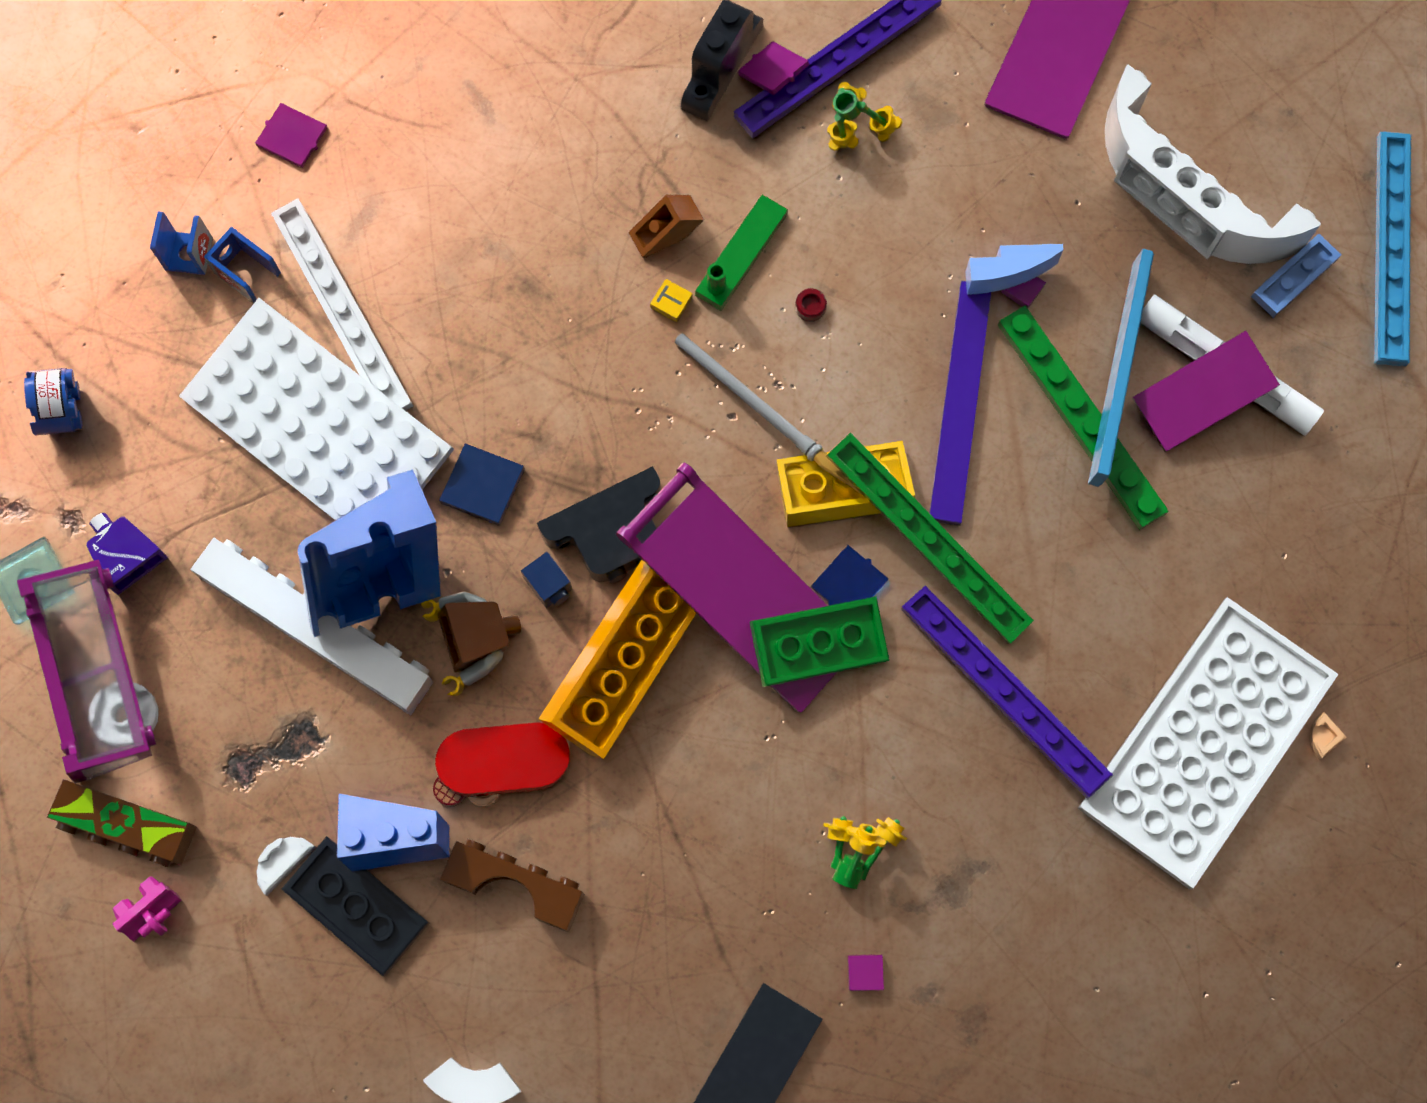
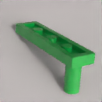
M762 194L715 263L708 267L706 276L695 290V296L722 311L788 215V209Z

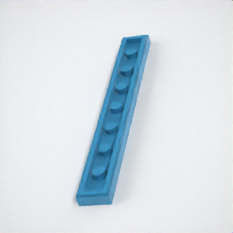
M1380 131L1377 136L1374 364L1406 367L1410 363L1411 134Z
M1142 249L1132 264L1088 480L1089 485L1096 487L1102 485L1111 472L1154 257L1153 251Z

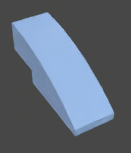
M1063 244L1003 245L999 247L996 257L969 258L965 271L967 295L1008 289L1045 273L1058 264L1064 250Z

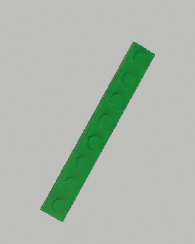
M1025 305L999 320L998 327L1090 460L1093 461L1102 414ZM1117 437L1111 472L1105 481L1137 528L1141 530L1166 515L1169 510Z
M851 432L826 455L1008 644L1012 643L1034 621Z

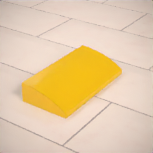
M903 441L864 446L915 498ZM807 455L776 459L787 527L881 513L865 496L823 470L815 461L808 460Z

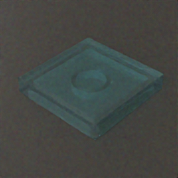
M44 536L0 560V598L10 618L16 625L29 619L26 613L25 597L22 598L20 595L17 580L63 569L51 544ZM67 575L34 582L40 592L69 579ZM71 587L42 600L44 610L75 594L74 588Z

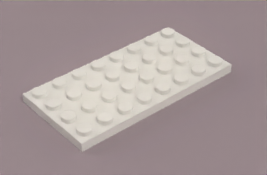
M260 298L255 301L179 395L180 398L334 520H338L387 491V477L413 470L423 490L454 451V448Z
M1227 597L1223 600L1106 767L1113 776L1089 799L1085 797L1078 809L1190 890L1193 889L1338 674Z

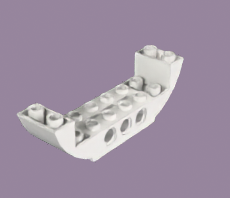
M1128 64L1108 109L1105 123V145L1110 163L1116 173L1114 181L1206 259L1214 256L1231 262L1256 264L1282 260L1297 254L1321 225L1314 214L1296 203L1271 228L1261 215L1254 214L1243 205L1242 200L1237 195L1225 190L1219 185L1213 175L1202 171L1195 165L1190 156L1178 151L1171 145L1166 136L1158 134L1147 125L1143 117L1138 115L1152 83L1148 81L1141 71L1133 69Z

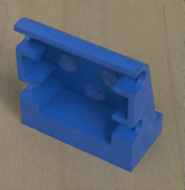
M413 470L387 477V491L307 537L299 544L298 558L310 628L314 637L320 635L318 620L323 616L334 617L341 629L381 616L379 600L386 596L395 598L400 609L441 596L436 520Z

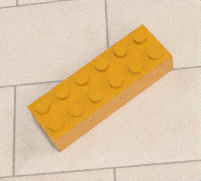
M643 560L638 564L539 717L540 721L589 755L602 759L609 752L696 615V612Z

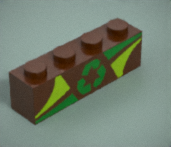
M64 779L47 818L58 822L55 827L56 829L73 835L76 834L77 829L89 833L87 839L105 846L108 840L120 843L119 851L136 857L139 851L151 854L149 861L168 868L171 862L182 865L197 826Z

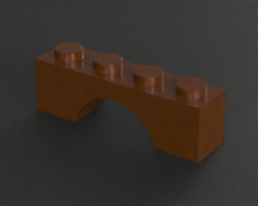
M467 839L465 844L458 841L455 842L441 875V881L474 895L484 886L494 881L512 880L518 882L530 892L534 901L535 918L566 932L570 931L584 897V893L578 890L579 883L562 876L559 882L546 877L547 870L533 864H529L528 869L515 865L517 858L498 851L496 857L485 853L486 846Z

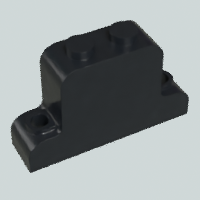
M723 0L693 51L692 77L683 93L681 110L704 121H709L761 31L764 21L762 17L753 14V11L730 0ZM699 90L706 91V94L700 96L697 95V92Z
M652 466L537 522L538 530L545 544L552 549L561 550L574 545L588 572L595 581L618 582L628 575L627 571L636 568L642 559L617 537L616 532L622 526L627 527L661 491L660 478ZM653 520L636 536L641 543L657 529Z

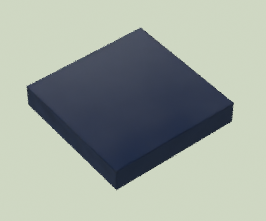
M465 443L439 501L441 504L500 526L525 470L524 465Z

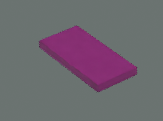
M1244 331L1133 396V400L1164 451L1167 452L1277 388L1280 384L1248 332Z

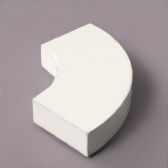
M450 1058L423 1080L434 1093L451 1103H502L521 1092L501 1063L488 1070L474 1071L462 1067L453 1058Z

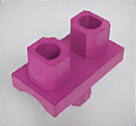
M148 877L140 884L139 891L144 897L136 904L127 898L121 900L113 907V912L117 919L112 923L119 933H124L133 942L140 936L145 938L153 930L160 936L166 933L167 928L163 922L172 915L170 910L182 901L176 892L153 877Z

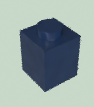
M545 552L521 570L524 580L546 609L552 604L554 606L562 604L569 598V592L573 590L571 582L548 552Z

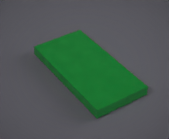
M877 596L750 621L762 687L890 661Z

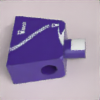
M100 513L92 518L89 523L97 535L91 538L86 543V546L94 561L99 560L103 569H110L114 587L109 589L117 595L168 559V556L124 516L112 522L106 513Z

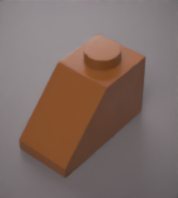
M665 195L628 233L642 258H646L687 238L704 221V218L690 195Z

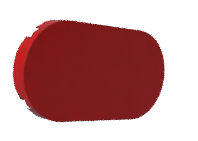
M544 723L471 728L456 731L443 740L436 753L435 766L439 780L451 792L459 796L473 797L534 791L549 788L559 781L569 766L570 750L565 737Z

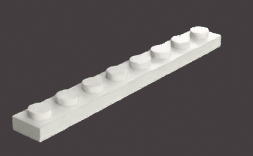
M297 198L272 212L271 214L359 375L405 411L413 407L414 405L300 200Z

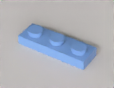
M1318 234L1254 291L1251 297L1274 318L1340 258L1341 254Z

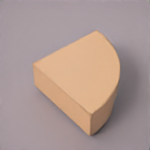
M1325 712L1315 719L1310 731L1311 746L1319 760L1347 738Z

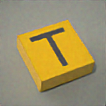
M665 279L651 301L650 308L678 322L693 298V293Z

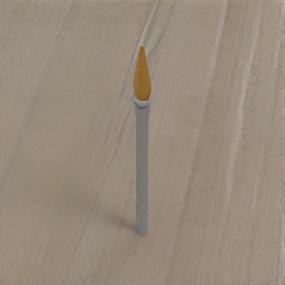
M683 333L676 338L675 343L790 439L805 456L807 455L808 460L815 461L823 470L863 495L826 457L827 453L823 451V447L820 444H816L807 435H803Z

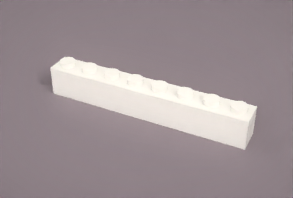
M216 538L211 540L190 569L200 579L409 715H412L433 684V681L427 675L430 671L415 660L410 664L400 658L402 655L400 650L387 642L384 646H381L373 640L375 635L361 625L357 629L352 626L340 629L337 620L332 616H323L318 620L320 635L314 637L310 628L305 593L302 595L293 589L296 585L293 581L280 573L277 577H274L267 572L269 566L254 556L250 560L240 555L243 550L230 540L226 539L224 543Z

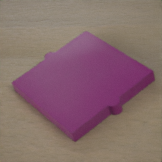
M772 41L758 54H753L752 59L737 72L742 78L775 95L786 84L793 82L795 77L809 66V61Z
M280 103L270 120L265 121L266 126L255 144L303 168L313 150L318 149L317 144L328 127L326 124Z

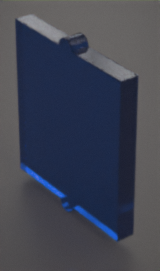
M847 545L811 585V588L827 600L828 606L874 597L889 578L871 564V559H865L851 546Z

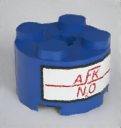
M59 368L26 372L27 378H24L26 409H30L31 416H35L36 422H30L32 433L37 436L75 432V430L82 429L81 411L77 410L76 400H80V389L78 381H75L73 369Z

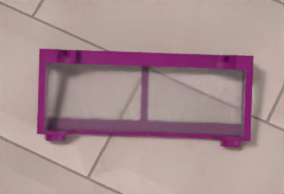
M95 560L17 580L20 595L22 598L25 597L26 613L30 619L61 740V750L66 755L62 759L69 778L74 783L87 781L152 756L150 746L156 745L151 725L144 726L108 590L114 587L110 569H103L100 561Z

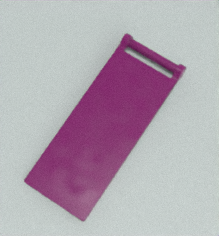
M1031 0L988 93L984 106L1063 139H1068L1130 0Z
M683 462L676 469L677 474L627 527L622 526L616 532V535L760 675L750 621L828 605L701 480L690 465ZM686 483L690 484L694 488L690 494L641 543L636 537L638 533ZM837 672L771 685V687L797 712H802Z

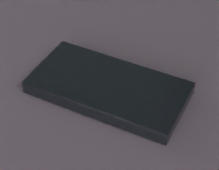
M327 836L282 887V890L383 977L389 973L430 924L367 869L351 871L337 858V844Z
M763 983L694 1103H775L823 1019Z

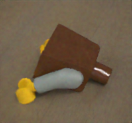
M465 591L440 598L437 603L432 599L421 603L423 608L434 606L430 614H424L422 617L429 622H435L439 619L454 673L460 672V676H446L442 681L443 685L453 680L456 681V689L447 694L450 696L460 695L464 690V684L469 686L487 676L502 660L503 652L509 646L508 636L521 633V623L517 615L502 617L496 602H487L484 598Z

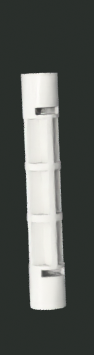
M1155 294L1143 308L1140 323L1193 360L1200 358L1225 343ZM1275 377L1280 386L1254 400V402L1306 436L1321 417L1324 409Z

